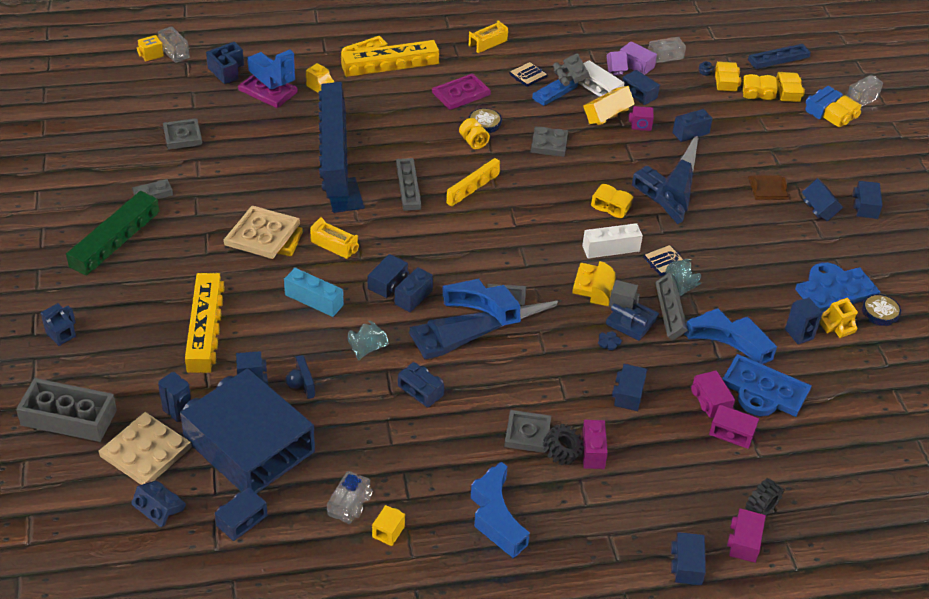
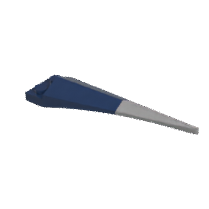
M698 136L693 138L681 160L657 190L655 198L677 224L683 221L689 206Z
M558 301L520 306L521 319L555 307ZM487 312L429 320L427 324L410 327L409 333L423 358L429 359L443 356L471 340L502 327V325L494 316Z

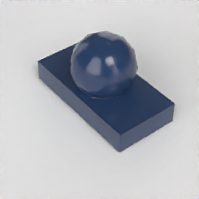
M296 356V369L288 372L286 384L292 389L303 387L307 399L315 396V384L304 356Z

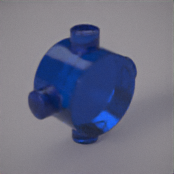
M348 474L345 482H342V486H345L347 490L355 491L358 488V484L361 483V479H358L355 475Z

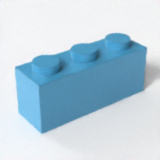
M294 268L284 278L286 296L329 316L334 317L344 305L342 288L297 268Z

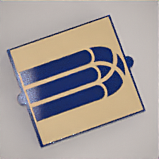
M531 62L509 72L516 81L521 82L526 87L548 76L540 67Z
M671 245L643 255V258L650 264V267L660 276L687 266L680 253H677Z

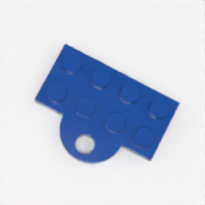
M818 263L814 265L809 273V281L798 283L795 288L802 299L809 297L822 312H825L832 303L848 298L852 304L880 294L879 289L860 267L844 271L832 263Z
M739 354L736 355L722 379L728 388L739 392L738 402L740 406L748 413L756 416H767L774 413L776 409H779L796 417L812 386ZM754 402L759 404L760 406L756 407L753 406L751 403Z

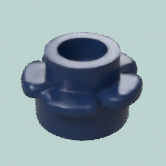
M708 61L699 64V72L702 75L708 76L714 71V66Z

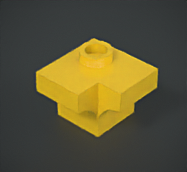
M845 298L832 303L822 313L819 323L826 333L835 331L839 338H842L857 331L855 317L858 312L850 300Z

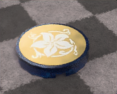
M479 108L469 115V118L477 119L488 133L497 131L502 124L501 115L493 109Z
M874 294L865 299L862 312L864 316L869 317V321L872 323L888 326L898 321L901 307L891 297Z

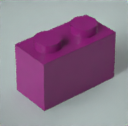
M717 370L694 377L693 385L691 386L692 393L698 398L702 410L707 413L709 418L715 417L719 405L733 409L735 399Z
M719 405L712 421L709 435L749 449L759 418Z
M584 420L581 435L584 442L582 444L584 446L582 450L583 468L605 469L608 454L605 420Z
M739 508L737 517H732L730 529H733L734 532L729 534L727 546L731 547L729 556L756 563L766 515Z

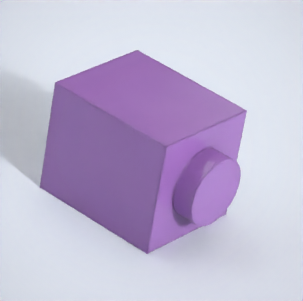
M626 51L610 52L607 54L608 72L610 74L613 73L614 76H620L628 70Z

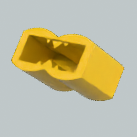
M717 61L715 68L717 90L737 91L738 87L741 86L740 68L737 67L736 62Z
M778 72L776 82L780 100L800 102L805 94V89L801 85V77H799L798 73Z
M753 74L745 75L742 82L743 97L748 99H775L778 90L776 77L771 75L760 77Z
M845 95L825 108L823 118L837 127L847 125L854 118L859 117L862 105Z
M601 184L592 197L591 206L599 211L608 212L614 217L623 218L632 206L633 196L625 191L616 190L610 185Z

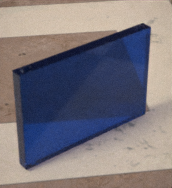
M356 177L348 178L349 196H329L333 213L365 209Z

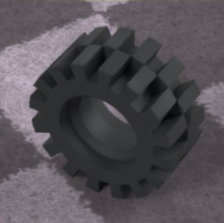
M558 424L553 427L543 439L545 453L549 452L547 456L549 458L553 457V462L555 463L559 461V465L573 463L584 449L582 445L584 443L583 440H579L581 435H576L575 432L577 430H570L571 426L567 425L565 427V424L560 426ZM559 440L562 441L567 446V448L563 447L560 444Z
M766 478L752 492V496L748 498L749 501L746 502L745 506L746 510L769 515L770 511L774 510L775 505L782 498L784 489L770 478Z

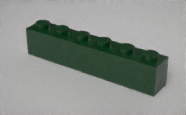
M139 191L66 253L69 268L85 276L95 270L99 264L160 212L158 198Z

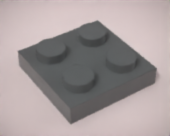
M197 118L163 123L168 149L202 145Z
M535 127L531 153L565 157L568 130Z
M510 410L504 447L545 453L543 439L549 432L551 416Z

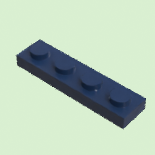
M803 44L751 54L748 57V61L755 69L809 58L811 52Z

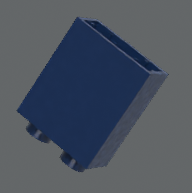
M248 368L234 377H225L219 382L215 390L201 399L194 398L190 400L180 412L184 438L190 441L191 446L241 492L249 487L257 494L315 452L314 424Z

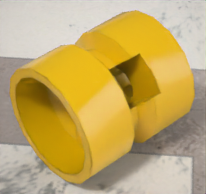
M466 119L460 125L459 132L471 148L478 150L488 143L490 135L477 119Z

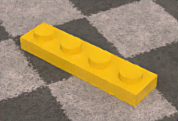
M494 158L447 190L446 203L452 207L493 178H496L500 172V161Z

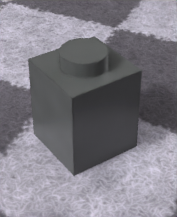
M616 280L611 292L609 306L612 307L615 303L623 308L628 307L632 309L633 305H637L639 301L638 285Z

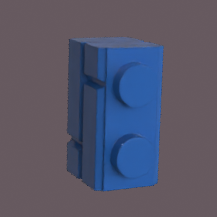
M830 86L819 89L815 95H810L807 98L805 110L807 113L813 114L814 117L821 119L824 116L825 108L831 103L836 102L843 95Z

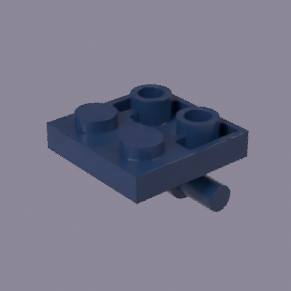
M614 303L611 307L613 312L607 318L606 324L640 341L656 322L659 313L639 303L637 305L634 304L632 309L628 307L623 308Z

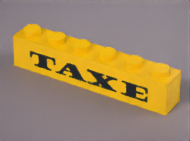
M434 40L341 52V66L346 77L439 64V49Z
M197 273L185 354L187 373H211L212 364H216V352H214V349L218 348V338L215 337L219 335L220 331L217 321H221V309H219V306H223V295L221 293H224V281H221L220 273Z

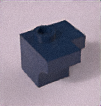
M57 303L41 312L45 332L58 346L76 337L73 326L76 322L73 309L69 305L62 308Z

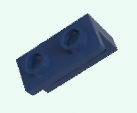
M156 480L137 486L132 500V505L159 527L165 526L168 516L184 511L186 503L178 495L169 491L162 483Z

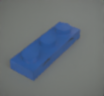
M558 79L534 92L532 99L545 106L577 88L578 83L571 80L568 86H564Z

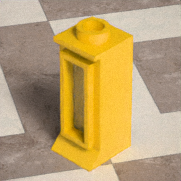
M497 21V23L474 33L469 31V47L477 45L476 52L480 53L506 42L508 27Z
M322 217L310 227L311 242L348 259L359 248L358 235L354 236L326 223Z

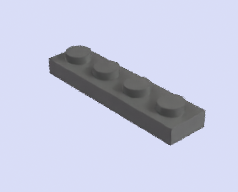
M396 159L403 211L421 210L414 159Z
M669 272L655 283L667 336L674 340L688 331L675 276Z

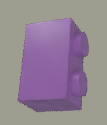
M629 42L620 49V51H626L628 68L638 70L645 75L655 67L656 53L633 42Z

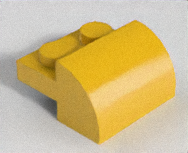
M599 261L598 266L580 263L572 293L591 297L590 303L609 306L611 292L616 279L613 268Z

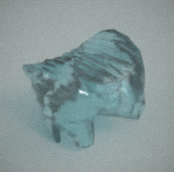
M691 259L671 262L665 270L666 274L670 272L675 276L680 296L701 284V282L697 283L701 278V274L691 273V262H689L692 261Z
M368 321L371 325L363 324L358 334H355L352 330L348 332L347 340L353 348L358 361L369 354V352L388 345L387 335L373 321Z

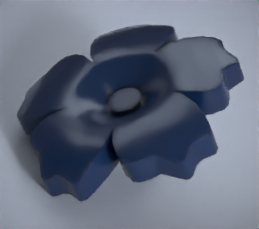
M613 331L607 332V335L603 332L599 334L598 344L600 347L614 350L617 346L621 345L622 340L616 337V333Z

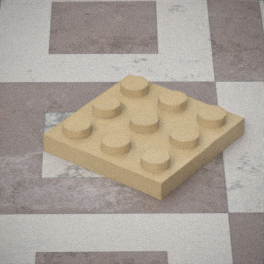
M251 206L225 237L224 244L273 259L300 225V220L293 216Z
M144 412L101 448L99 455L142 485L156 480L192 446L190 441Z

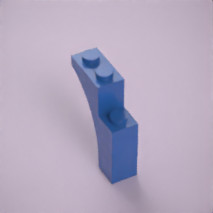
M290 49L277 54L275 60L268 58L262 52L247 57L248 71L269 89L283 86L295 80L294 52Z
M479 279L442 286L443 301L446 306H464L482 310L494 316L502 326L521 322L520 304L505 285L485 288Z
M717 308L687 321L688 331L684 335L688 339H710L728 344L760 364H765L774 358L777 346L748 316L737 319L732 323Z
M500 462L495 467L492 466L482 478L476 479L471 485V499L480 506L475 513L474 527L514 558L528 546L530 532L514 519L505 505L502 487L506 481L508 466Z

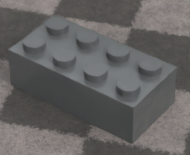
M34 378L16 411L21 426L101 442L117 408L114 394Z

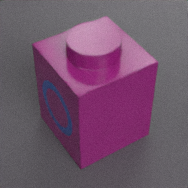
M633 106V111L629 113L628 120L631 123L632 130H652L654 119L653 107Z

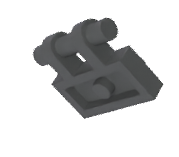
M578 53L564 59V65H560L558 62L553 64L554 72L559 76L558 79L564 86H568L571 80L578 83L590 77Z

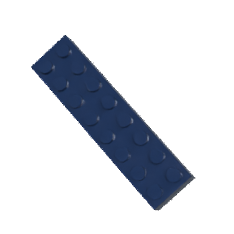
M342 82L321 84V91H319V110L321 111L319 112L320 155H322L319 156L320 178L324 180L322 181V189L326 191L327 198L349 196L346 106Z

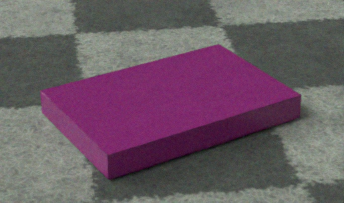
M472 73L432 88V93L451 110L491 95V90Z
M254 75L238 85L239 91L275 108L280 107L298 92V87L289 83L269 89Z

